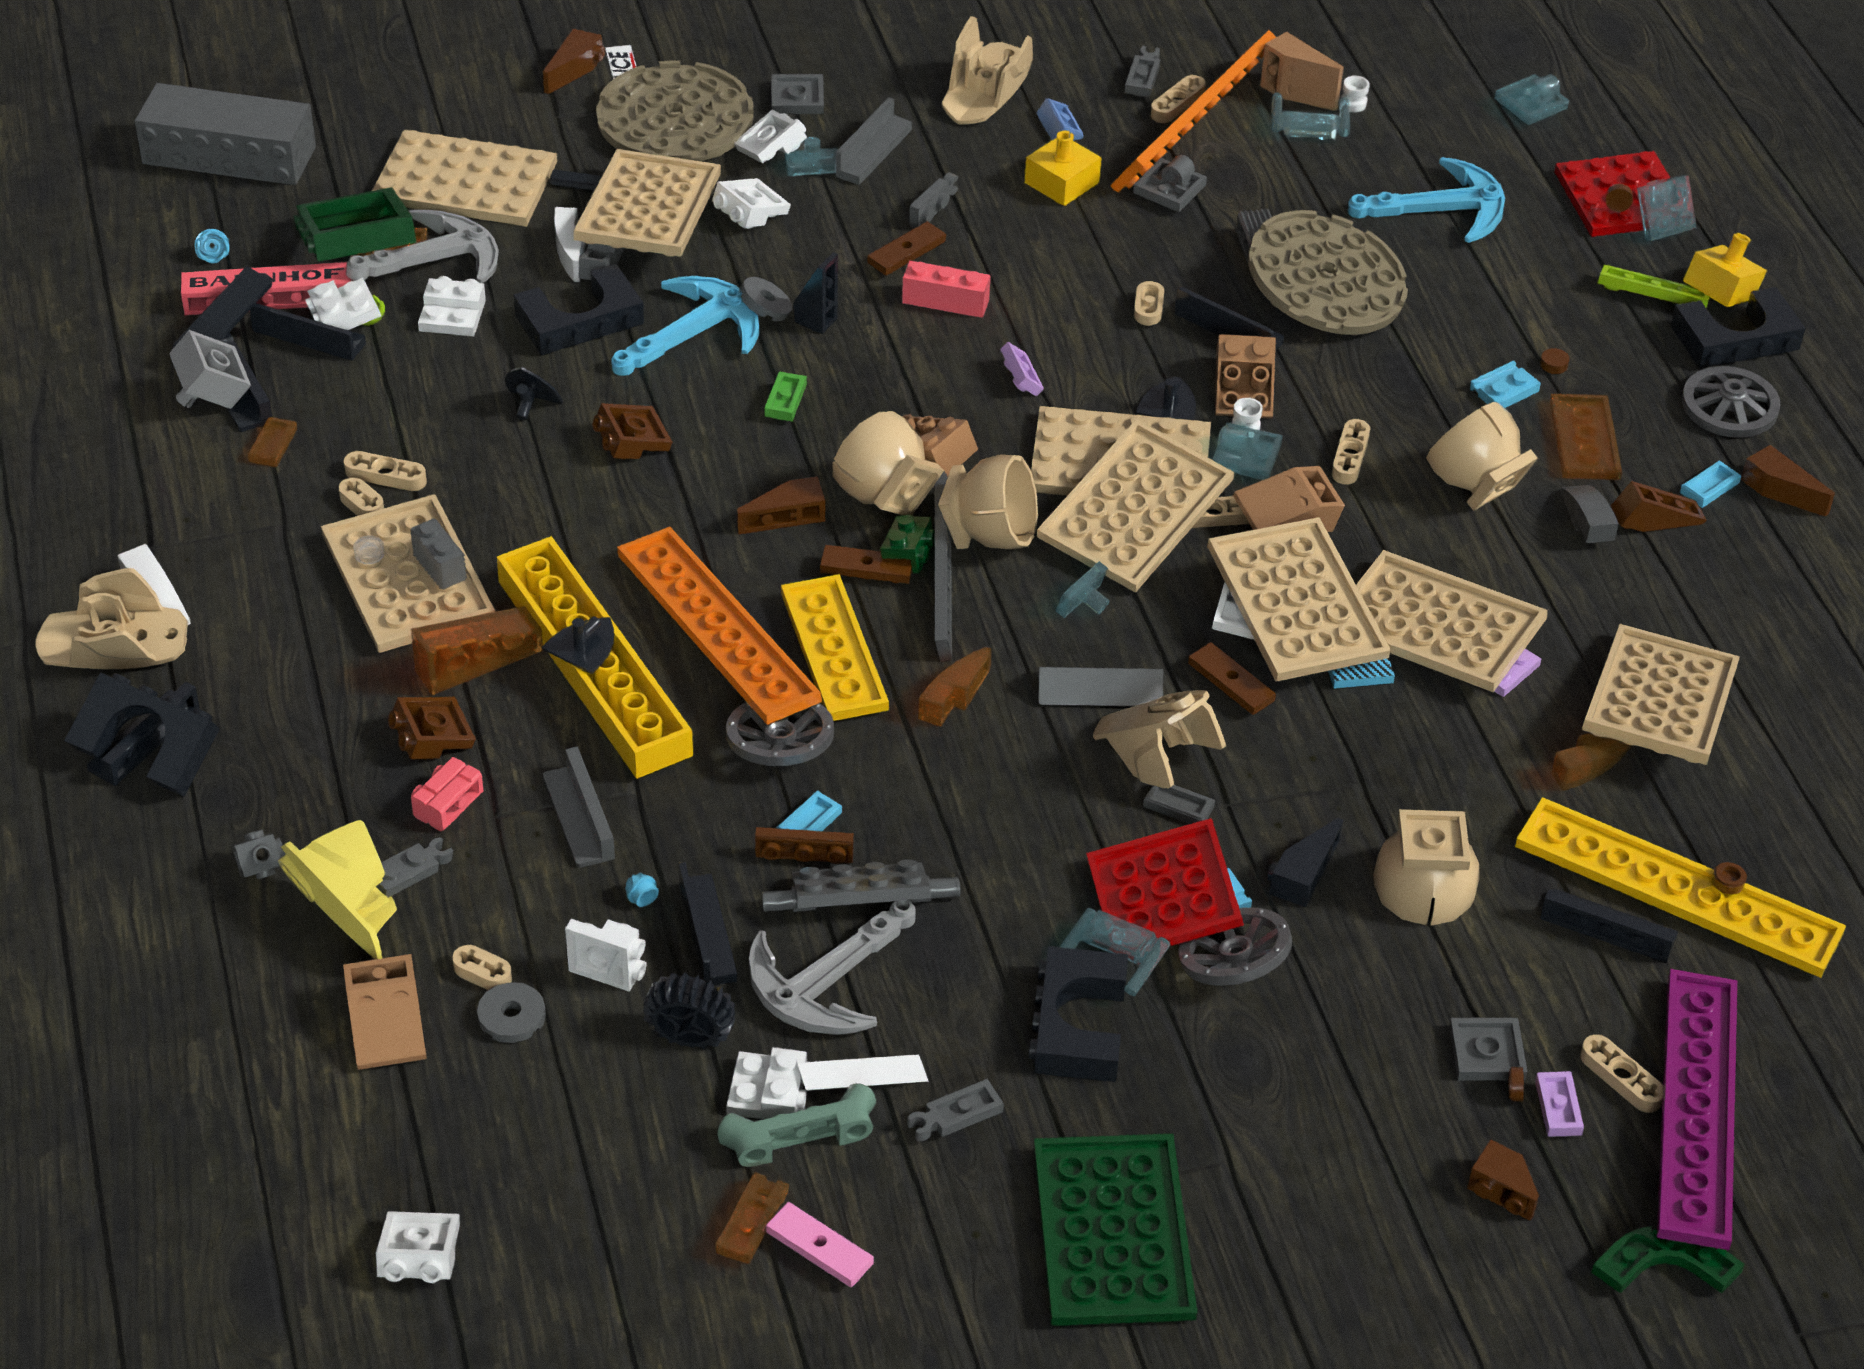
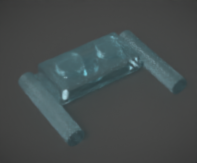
M1274 93L1272 95V131L1280 132L1284 130V135L1293 137L1304 136L1336 139L1337 133L1342 137H1347L1350 134V101L1345 97L1339 100V116L1322 113L1282 112V95Z
M1087 908L1060 945L1061 948L1075 949L1080 940L1109 953L1128 954V961L1140 966L1124 990L1129 995L1136 996L1170 947V942L1163 937L1156 938L1155 932L1098 910L1096 912L1091 908Z

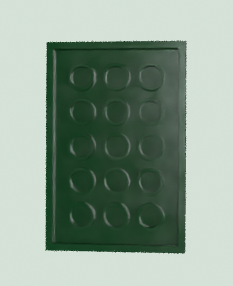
M1147 1134L1034 1138L1033 1148L1051 1326L1196 1320L1197 1306L1174 1135Z

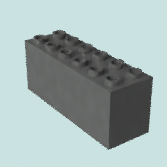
M156 83L135 119L142 164L297 185L316 148L311 106L308 103Z

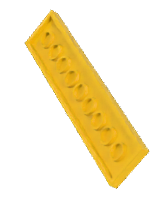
M1543 797L1516 840L1515 847L1820 978L1846 928L1844 924L1745 883L1744 889L1737 894H1724L1718 891L1712 884L1714 869Z

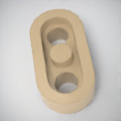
M1146 281L1138 285L1134 308V318L1138 323L1151 326L1161 320L1164 288L1161 284Z

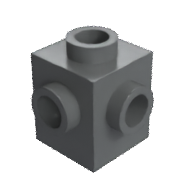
M263 829L243 835L245 841L231 845L241 877L256 874L257 879L276 874L275 868L280 866L278 860L285 855L281 848L283 845L280 838L274 839V835L271 833L264 834ZM259 849H262L263 857L258 860L256 853Z

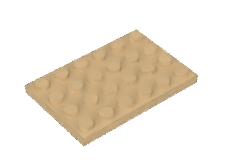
M404 130L372 191L392 187L406 208L444 211L469 218L527 227L552 170L557 163V153Z
M617 149L574 229V240L583 241L586 244L596 243L609 245L613 248H628L639 252H654L669 257H681L721 174V165Z
M1040 406L1031 467L1037 493L1068 496L1136 419L1208 458L1211 422Z
M1136 419L1037 529V537L1136 593L1232 482L1234 472Z
M435 494L321 526L324 540L378 653L496 619L495 609ZM433 518L439 522L461 549L466 559L464 561L466 563L465 571L467 572L466 580L446 589H439V586L436 585V582H433V578L425 571L422 564H419V560H416V557L413 556L411 528Z
M1320 517L1209 538L1207 547L1275 681L1389 658L1391 649Z
M1385 550L1381 552L1356 584L1390 647L1391 654L1491 692L1495 691L1547 619L1546 609Z
M1620 624L1585 717L1582 730L1591 732L1599 737L1605 736L1616 739L1627 745L1648 748L1659 754L1680 757L1691 763L1707 765L1740 656Z

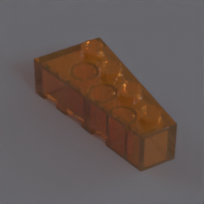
M525 606L411 629L415 670L431 695L543 651L542 629Z

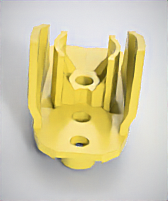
M358 820L335 829L313 840L307 847L301 850L290 841L281 846L286 855L281 857L278 863L310 902L315 901L348 936L375 960L382 959L377 933L395 913L397 908L392 896L388 898L376 887L383 881L382 878L385 872L364 822Z

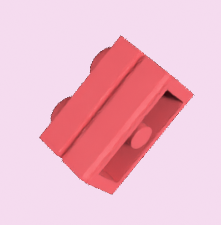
M452 757L444 766H437L431 778L424 785H418L412 792L413 815L426 824L429 823L431 827L441 832L444 831L484 791L481 772L470 765L466 766L464 762L455 757Z

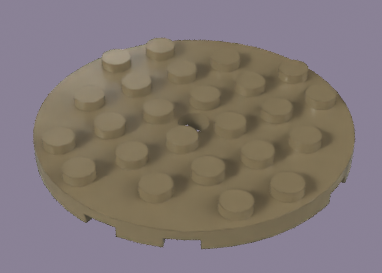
M660 61L659 66L645 69V66L641 65L615 77L605 86L600 93L598 105H596L598 128L603 137L616 149L700 162L720 157L734 148V143L739 137L751 128L754 118L752 97H749L745 85L730 73L696 62L695 66L680 65V61Z
M1298 210L1275 215L1261 225V228L1254 234L1249 246L1248 265L1255 284L1270 303L1293 319L1322 331L1358 335L1380 330L1393 322L1399 315L1408 294L1404 268L1387 244L1369 230L1364 233L1352 226L1353 221L1332 214L1331 218L1318 216L1316 211Z

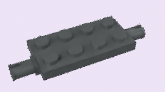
M901 860L898 864L884 865L881 862L867 863L864 867H851L850 865L842 864L825 870H819L816 867H805L799 872H792L793 886H791V890L762 892L763 912L792 909L793 912L816 910V907L903 900H910L912 903L926 902L934 898L960 897V882L958 877L930 879L929 876H926L922 862H916L915 860Z

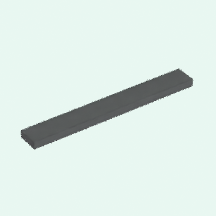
M945 471L935 483V643L940 662L951 661L952 658L951 534L938 506L948 479Z

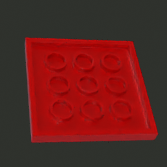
M1655 151L1556 163L1554 173L1591 237L1692 224L1694 215ZM1615 184L1627 185L1633 193L1632 205L1629 209L1622 212L1612 211L1606 205V191Z
M1212 818L1086 853L1113 953L1128 954V958L1244 926Z

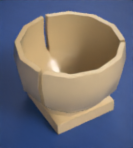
M1497 402L1487 404L1462 419L1437 441L1426 457L1433 471L1447 484L1471 491L1472 495L1467 503L1473 511L1513 489L1538 459L1531 449L1521 454L1520 430L1511 414Z
M887 411L878 412L864 420L846 437L834 458L832 476L850 496L863 504H876L881 510L900 515H913L945 470L937 463L925 460L923 440L908 421L896 412Z
M996 455L980 460L968 473H966L963 465L951 467L938 506L956 548H968L972 538L989 548L1015 550L1028 547L1036 533L1038 507L1034 480L1024 458L1015 455Z
M1399 809V831L1383 843L1374 870V886L1381 903L1402 920L1427 925L1431 901L1434 897L1430 926L1452 922L1471 907L1479 882V862L1472 846L1468 843L1465 812Z

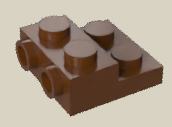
M601 403L597 415L593 418V429L595 432L601 433L603 448L610 451L613 458L640 459L643 450L652 452L669 451L673 443L653 406Z
M397 697L394 708L388 716L389 727L397 729L399 733L398 745L400 750L407 751L410 759H438L443 749H472L476 740L455 697Z

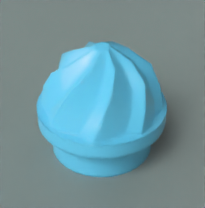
M638 873L632 875L626 882L625 890L628 900L631 903H636L639 907L651 904L659 894L656 880L649 875Z

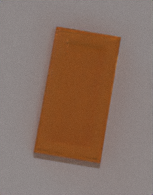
M268 417L248 454L249 462L277 467L297 431V423L295 421Z

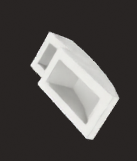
M555 207L554 221L557 252L567 274L574 282H580V278H578L579 258L586 250V243L574 240V229L578 223L577 208Z
M146 544L118 555L120 569L134 568L155 591L163 607L180 610L187 619L188 625L191 624L172 584Z

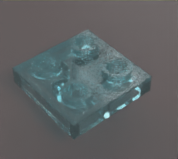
M1534 74L1496 90L1495 99L1527 125L1566 110L1569 100L1560 94L1559 81L1552 74L1538 77Z
M1682 175L1671 179L1654 180L1646 183V186L1637 188L1646 241H1654L1697 228L1689 176Z
M1227 423L1226 426L1221 428L1213 461L1236 474L1265 480L1271 474L1282 444L1283 435Z

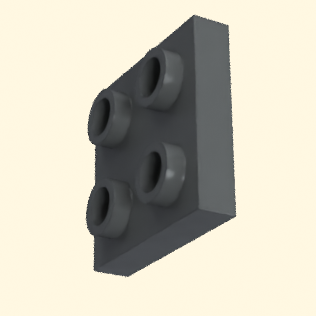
M1177 155L1172 161L1160 158L1134 184L1133 193L1180 212L1206 186L1207 176L1195 172L1192 160L1185 155Z

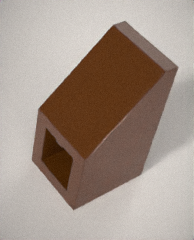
M1490 1140L1472 1167L1467 1189L1475 1192L1483 1199H1488L1506 1208L1510 1213L1520 1215L1531 1221L1535 1213L1539 1194L1523 1155Z

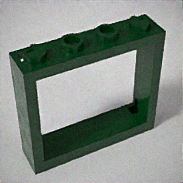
M392 187L296 205L297 214L293 215L296 231H299L300 238H303L304 245L307 246L309 254L313 253L318 262L417 243L412 215ZM382 217H388L387 219H381V220H376V221H371V222H366V223H360V224H355V225H350V226H345V227H340V228H334V229L319 231V229L330 228V227H335V226H340V225H345V224H351V223H356V222H361V221H366V220H372V219H377V218H382Z

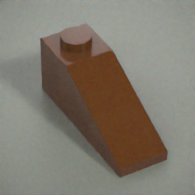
M573 28L543 71L544 93L550 94L593 71L605 55V47L602 46V35Z
M1769 445L1746 458L1741 480L1760 495L1822 516L1829 514L1835 492L1773 446Z
M818 476L789 480L737 509L738 535L825 522V497Z
M1631 481L1610 505L1620 526L1625 529L1631 528L1641 532L1702 525L1707 521L1696 500Z

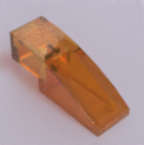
M984 647L970 653L941 672L919 697L918 719L941 727L953 707L966 710L990 671L991 648Z
M1592 733L1578 736L1576 747L1556 752L1551 774L1562 791L1580 786L1611 769L1625 756L1632 745H1627L1622 741L1605 736L1599 737Z

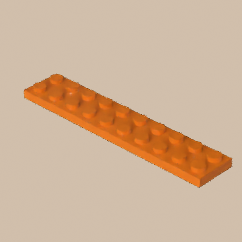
M1268 30L1110 186L1116 192L1121 191L1125 186L1130 189L1140 179L1137 174L1140 173L1143 176L1154 165L1151 162L1152 159L1157 162L1168 152L1164 148L1165 146L1171 149L1181 139L1178 134L1180 133L1184 136L1194 126L1191 121L1193 120L1197 123L1207 113L1204 109L1205 107L1210 111L1220 101L1218 95L1223 98L1233 88L1231 82L1236 85L1247 74L1244 69L1249 72L1259 62L1257 56L1260 59L1264 57L1265 44L1276 38V36Z
M671 527L617 547L619 558L767 725L822 702L821 692Z

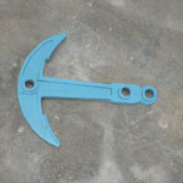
M1441 157L1439 164L1446 168L1462 186H1467L1468 183L1470 187L1402 195L1381 192L1379 195L1366 197L1362 194H1356L1348 202V214L1353 218H1364L1368 215L1371 217L1401 215L1403 213L1478 209L1475 223L1465 236L1464 241L1469 243L1485 237L1500 223L1504 210L1505 196L1501 185L1489 172L1462 160Z
M685 276L661 281L662 289L682 294L694 301H698L700 296L708 301L659 332L639 338L636 343L627 347L626 350L616 351L611 358L612 371L620 376L629 375L635 368L647 365L664 355L665 351L727 318H732L738 325V334L742 341V354H748L759 336L758 315L743 302L741 298L742 292H739V287L718 278Z

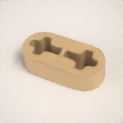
M352 477L340 482V500L357 516L384 509L381 495L363 480Z
M464 945L455 950L453 954V967L456 975L487 990L500 984L512 982L511 966L505 959L473 945Z

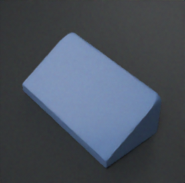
M1046 98L1037 111V115L1051 140L1056 138L1058 132L1064 130L1070 131V134L1073 133V140L1082 139L1084 137L1083 132L1068 106Z

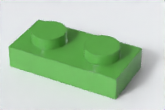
M779 371L765 406V417L793 421L807 385V376Z

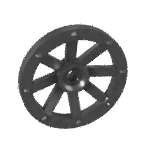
M1716 366L1700 370L1687 380L1682 394V406L1689 418L1703 429L1726 437L1743 438L1759 435L1774 425L1780 410V398L1774 387L1761 376L1737 367ZM1717 381L1719 384L1707 383V382ZM1694 391L1712 392L1698 399H1694L1693 395ZM1754 400L1766 402L1768 405V412L1765 411ZM1715 402L1718 404L1712 417L1700 409ZM1744 406L1760 419L1747 423ZM1726 411H1734L1737 423L1724 422L1721 419Z
M745 702L729 716L726 723V736L730 748L745 760L767 766H789L809 761L822 754L833 741L834 722L830 712L819 703L799 711L805 714L794 724L788 721L787 716L767 725L752 707ZM752 717L762 731L745 726L743 723ZM814 719L821 725L820 727L801 732ZM740 735H743V736H745V737H748V738H751V739H754V740H757V741H747V742H746L745 740L742 739V737H741ZM814 739L810 743H803L805 741Z
M1239 908L1243 923L1250 924L1245 936H1236L1234 929L1223 931L1226 939L1221 944L1207 936L1180 943L1179 957L1182 968L1190 978L1208 985H1236L1262 977L1278 967L1291 950L1292 936L1288 923L1282 916L1267 909ZM1262 925L1273 929L1255 942ZM1275 941H1277L1276 944L1274 945V947H1273L1272 949L1264 950L1265 948H1267L1268 946H1270L1272 943H1274ZM1199 945L1216 955L1193 953ZM1203 965H1215V966H1212V967L1209 968V967H1205V966H1203Z

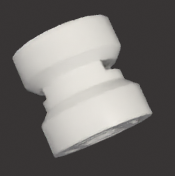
M1350 76L1344 80L1341 106L1345 110L1360 112L1366 108V94L1369 90L1368 80L1361 76Z
M1242 398L1235 402L1234 418L1231 426L1234 434L1242 438H1251L1259 433L1260 418L1263 410L1259 401L1253 398Z

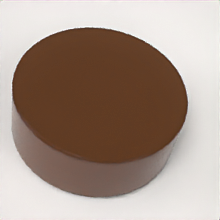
M1624 184L1611 186L1606 191V205L1615 212L1629 209L1633 202L1632 190Z
M1546 349L1542 353L1540 366L1548 373L1560 374L1568 369L1570 358L1561 349Z
M1731 862L1717 865L1712 876L1714 887L1718 891L1730 895L1741 892L1747 880L1745 870Z
M1523 1067L1509 1068L1508 1088L1511 1101H1523Z

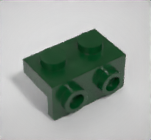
M896 516L880 548L882 558L910 559L912 572L919 574L924 563L928 562L932 547H935V529H932L931 517Z

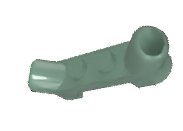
M854 1083L848 1087L839 1102L811 1106L806 1110L789 1114H778L772 1118L756 1122L738 1114L729 1113L722 1119L718 1127L717 1136L720 1144L736 1151L738 1161L742 1166H759L772 1162V1150L833 1135H836L840 1146L866 1138L873 1130L869 1114L875 1107L876 1099L873 1091L868 1086Z

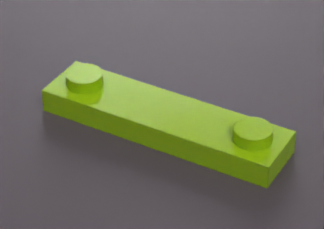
M1604 265L1598 280V284L1604 285L1609 290L1618 291L1621 289L1678 304L1701 300L1707 308L1710 300L1709 296L1690 285Z

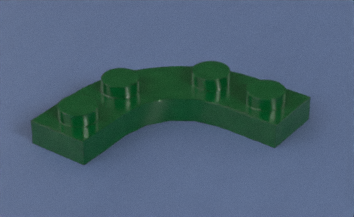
M1651 1226L1634 1230L1621 1237L1593 1264L1591 1272L1621 1294L1641 1272L1650 1266L1664 1263L1678 1265L1694 1273L1722 1294L1742 1273L1745 1264L1724 1249L1657 1238V1230H1651Z

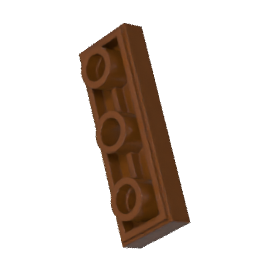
M927 221L869 254L867 263L887 276L908 264L909 261L915 260L946 242V234Z
M825 545L820 564V573L909 584L912 566L910 559H884L881 556V551Z
M1212 642L1189 656V665L1252 715H1255L1275 701L1276 693Z
M756 827V857L768 860L793 859L800 862L853 863L854 833Z

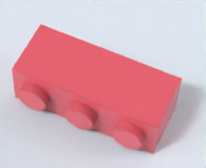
M909 261L903 276L902 303L983 318L989 302L990 275L924 262Z

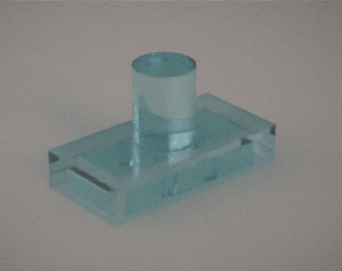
M806 138L804 150L793 151L789 154L784 153L787 175L800 176L836 173L837 148L820 149V140L818 138Z
M1100 561L1097 562L1063 593L1055 611L1065 618L1083 602L1094 612L1100 614L1107 607L1110 600L1096 589L1101 585L1108 568Z

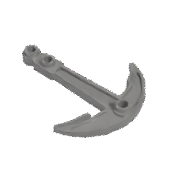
M410 210L409 213L412 215V219L428 226L440 235L444 234V230L450 234L395 250H376L374 254L364 257L352 256L346 266L347 277L352 280H358L361 278L366 279L368 276L376 277L399 271L401 268L463 253H472L476 258V271L478 274L476 280L479 283H483L496 271L499 249L494 237L488 230L464 216L437 210Z
M910 900L895 901L890 906L889 911H882L858 929V933L791 979H785L775 969V957L768 947L766 931H759L753 941L749 955L752 987L764 1007L774 1016L787 1024L808 1032L838 1035L859 1032L877 1026L876 1017L851 1011L835 1003H831L829 1009L815 1002L814 999L870 953L878 952L898 937L901 929L911 927L915 922L916 908Z

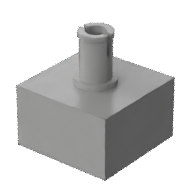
M188 330L169 353L183 387L177 393L176 399L184 407L190 408L197 398H201L232 409L251 386L235 346Z

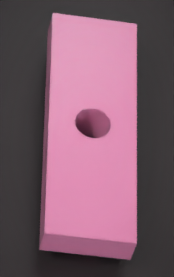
M790 1202L766 1225V1232L851 1288L873 1265L874 1257Z

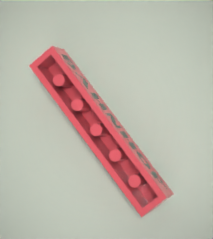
M347 262L252 268L270 279L273 284L257 304L274 309L308 308L305 299L310 297L308 294L309 290L319 284L328 283L334 280L337 288L353 281L346 275ZM243 269L182 272L181 297L185 316L201 315Z

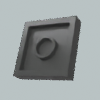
M771 74L772 110L780 114H824L823 74Z
M1518 1018L1450 1019L1449 1029L1457 1080H1508L1509 1068L1523 1067L1524 1080H1526L1527 1066Z

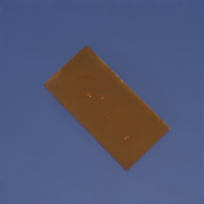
M1551 394L1550 405L1563 478L1621 480L1622 468L1608 395Z

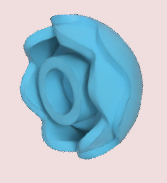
M206 229L195 240L196 254L204 261L218 263L229 253V240L223 232L217 229ZM211 243L214 244V247H213V248H210V247H209V245H210Z

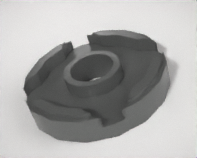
M748 277L739 288V292H742L741 298L746 306L761 317L765 318L766 315L773 317L772 321H783L792 310V303L789 297L780 288L765 279Z
M509 982L493 987L479 1000L477 1017L481 1030L492 1035V1039L506 1043L520 1042L532 1037L533 1032L538 1027L540 1030L543 1026L546 1016L543 997L535 988L524 983ZM510 1009L520 1011L518 1015L513 1017H507L503 1014Z

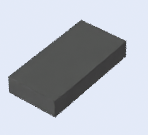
M1152 785L1144 798L1143 807L1192 824L1208 819L1214 808L1215 800L1176 785L1169 789Z

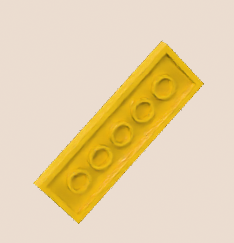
M840 574L781 585V595L816 688L821 692V703L830 712L833 721L888 711L889 701Z

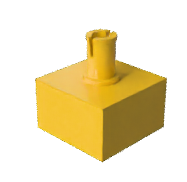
M1065 130L1058 132L1055 139L1027 156L1025 168V183L1063 206L1097 185L1100 181L1101 157L1074 142L1073 133L1070 134V131Z
M1734 233L1729 247L1720 245L1695 252L1683 282L1722 305L1730 307L1749 301L1751 291L1759 290L1767 270L1743 257L1751 240L1744 234Z

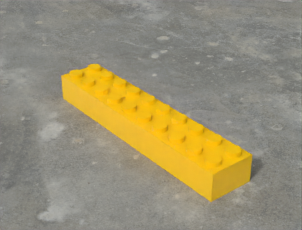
M552 536L497 556L500 585L542 645L562 629L571 626L572 621L576 618H581L585 621L593 616L597 618L610 617ZM611 619L614 628L613 647L608 658L592 675L550 653L549 655L635 778L638 779L692 757V729Z

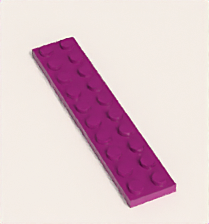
M1670 969L1667 984L1657 1238L1729 1250L1732 1242L1737 980Z

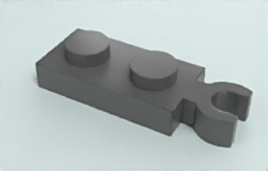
M1146 46L1141 47L1140 56L1135 55L1125 84V93L1138 97H1150L1160 68L1159 48H1156L1153 53L1146 52Z
M949 172L943 179L939 178L910 205L909 227L915 229L927 221L930 222L941 209L947 206L950 195H954L958 190V187L953 185L958 180L957 175Z
M441 837L433 839L429 843V847L425 849L418 843L381 862L385 875L382 878L383 881L376 887L389 898L437 873L439 864H447L452 860L453 849L449 848L446 851H439L442 849L443 843Z
M986 1079L926 1103V1113L914 1112L907 1117L908 1128L916 1125L923 1126L916 1130L915 1139L917 1142L927 1140L932 1132L938 1130L941 1137H944L1002 1113L1004 1103L989 1080Z

